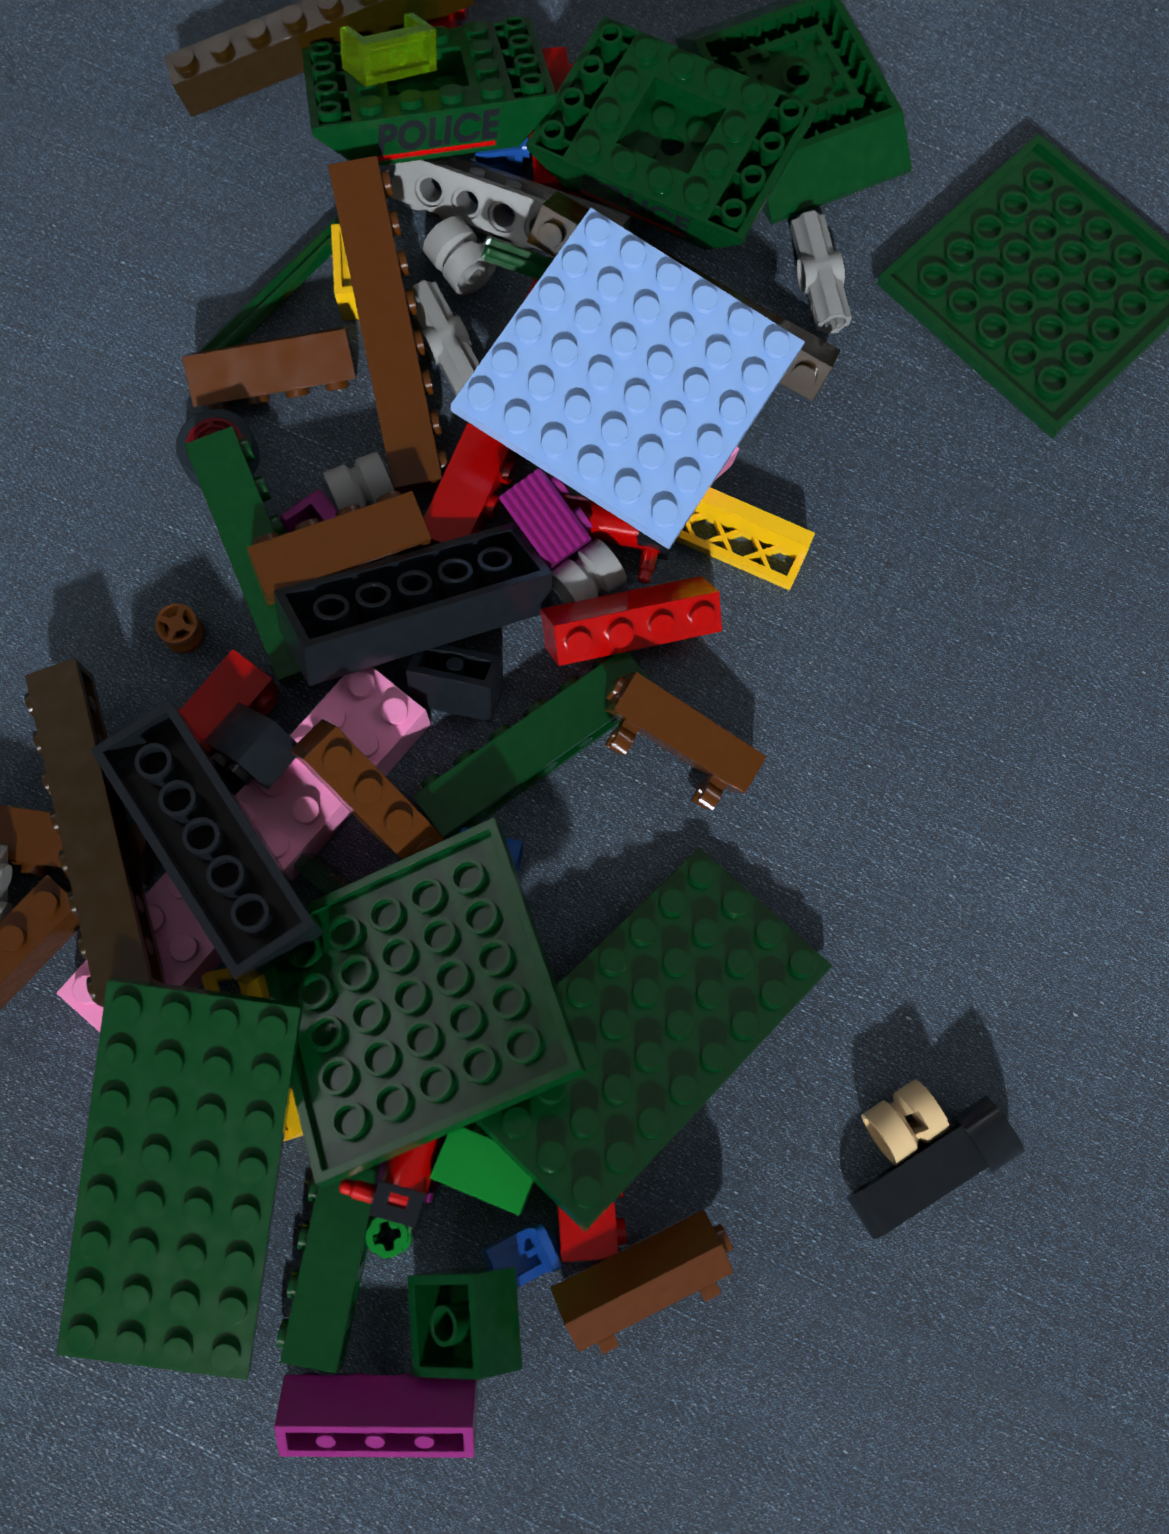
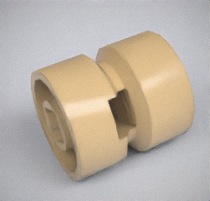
M916 1079L894 1092L892 1103L883 1100L861 1114L862 1121L871 1138L884 1156L895 1166L918 1152V1142L930 1144L950 1130L949 1122L943 1110L928 1089ZM907 1115L911 1120L909 1123L904 1118Z

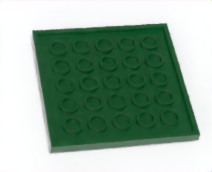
M1039 133L879 275L877 285L1052 439L1169 330V242Z
M495 817L308 903L307 906L325 933L264 973L270 999L303 1003L292 1091L315 1185L323 1188L587 1073L501 824Z

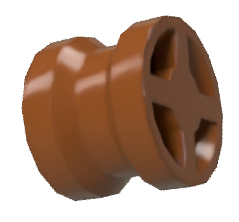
M178 603L167 605L156 616V633L171 651L177 654H188L197 650L203 643L205 637L204 626L190 607ZM182 631L187 632L183 635H179V637H176L177 633H181Z

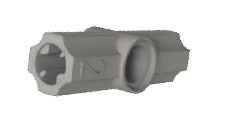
M816 210L804 212L801 216L792 220L790 226L798 257L797 279L802 294L807 293L816 330L822 331L825 334L836 333L845 326L850 325L852 319L843 286L845 281L843 258L839 251H834L825 216L818 214Z
M424 280L413 285L411 289L413 290L417 315H413V318L421 329L422 340L432 362L435 365H440L455 396H457L479 365V361L472 351L471 340L461 318L458 315H453L436 282Z

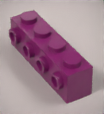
M317 1373L284 1375L274 1424L279 1457L474 1458L478 1414L477 1379L413 1377V1374L410 1373L398 1375H367L364 1373H353L350 1375H320Z

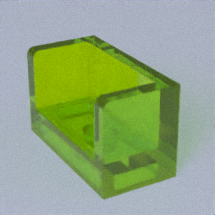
M413 12L404 14V28L363 37L350 26L340 28L342 68L366 87L437 70L436 29Z

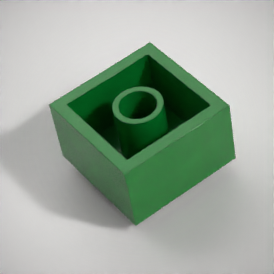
M475 1122L447 1134L430 1176L435 1181L518 1216L523 1212L534 1181Z

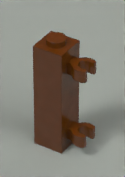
M638 672L627 673L624 678L618 676L606 694V698L610 702L604 711L620 720V723L611 733L604 746L618 755L621 753L626 755L639 732L706 775V778L698 786L691 798L692 802L703 809L708 808L712 811L719 802L724 788L733 793L745 794L767 757Z
M703 1209L551 1286L550 1290L564 1325L578 1351L580 1352L597 1343L604 1355L620 1346L615 1333L697 1291H700L704 1302L720 1295L721 1291L716 1281L734 1273L727 1257V1253L734 1249L722 1224L720 1223L713 1227Z

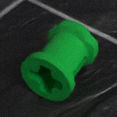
M378 1217L372 1221L371 1226L366 1232V1243L369 1250L381 1258H393L404 1252L410 1246L413 1238L412 1227ZM385 1222H389L391 1229L399 1228L401 1232V1237L394 1240V1248H391L389 1242H381L379 1239V1233L386 1230Z

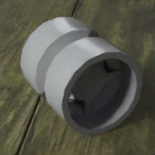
M459 216L449 217L441 221L429 232L424 241L423 251L438 270L442 271L446 281L459 295H469L484 286L492 277L497 266L481 259L483 243H477L476 234L464 219Z
M377 451L355 459L353 468L342 464L323 472L338 511L355 504L360 505V508L375 504L378 497L394 491L388 473Z
M598 538L592 539L579 549L578 554L575 555L576 561L565 559L550 570L552 572V587L564 604L599 597L598 593L608 595L627 582L625 571L619 560L609 547Z

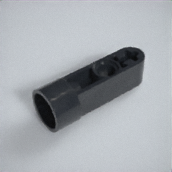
M984 1096L953 1116L952 1119L955 1125L950 1127L949 1131L930 1144H924L918 1148V1152L897 1166H890L846 1197L872 1239H877L887 1234L986 1169L989 1173H993L1025 1152L1018 1135L990 1098Z

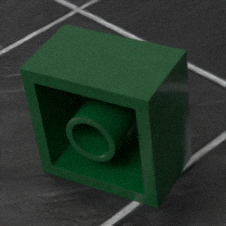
M515 1267L455 1268L407 1276L413 1377L481 1380L523 1369Z

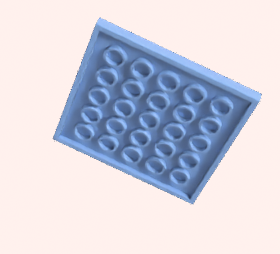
M590 208L451 403V412L662 546L670 549L801 351L805 341L593 208Z

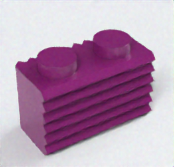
M539 467L506 493L502 494L499 499L551 570L591 541L587 531L593 526L579 506L571 510L562 496L568 493L563 483L551 474L546 475Z

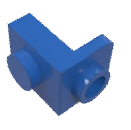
M528 1224L481 1250L488 1268L515 1267L517 1288L546 1272L554 1273L562 1268L558 1255L561 1254L559 1242L554 1233L549 1228L545 1229L543 1224Z

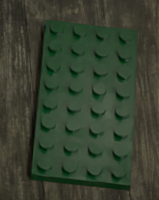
M699 847L557 984L587 1073L480 1119L475 1123L586 1232L829 972L833 965Z
M114 976L107 980L56 1355L227 1378L248 1379L252 1366L303 1003Z

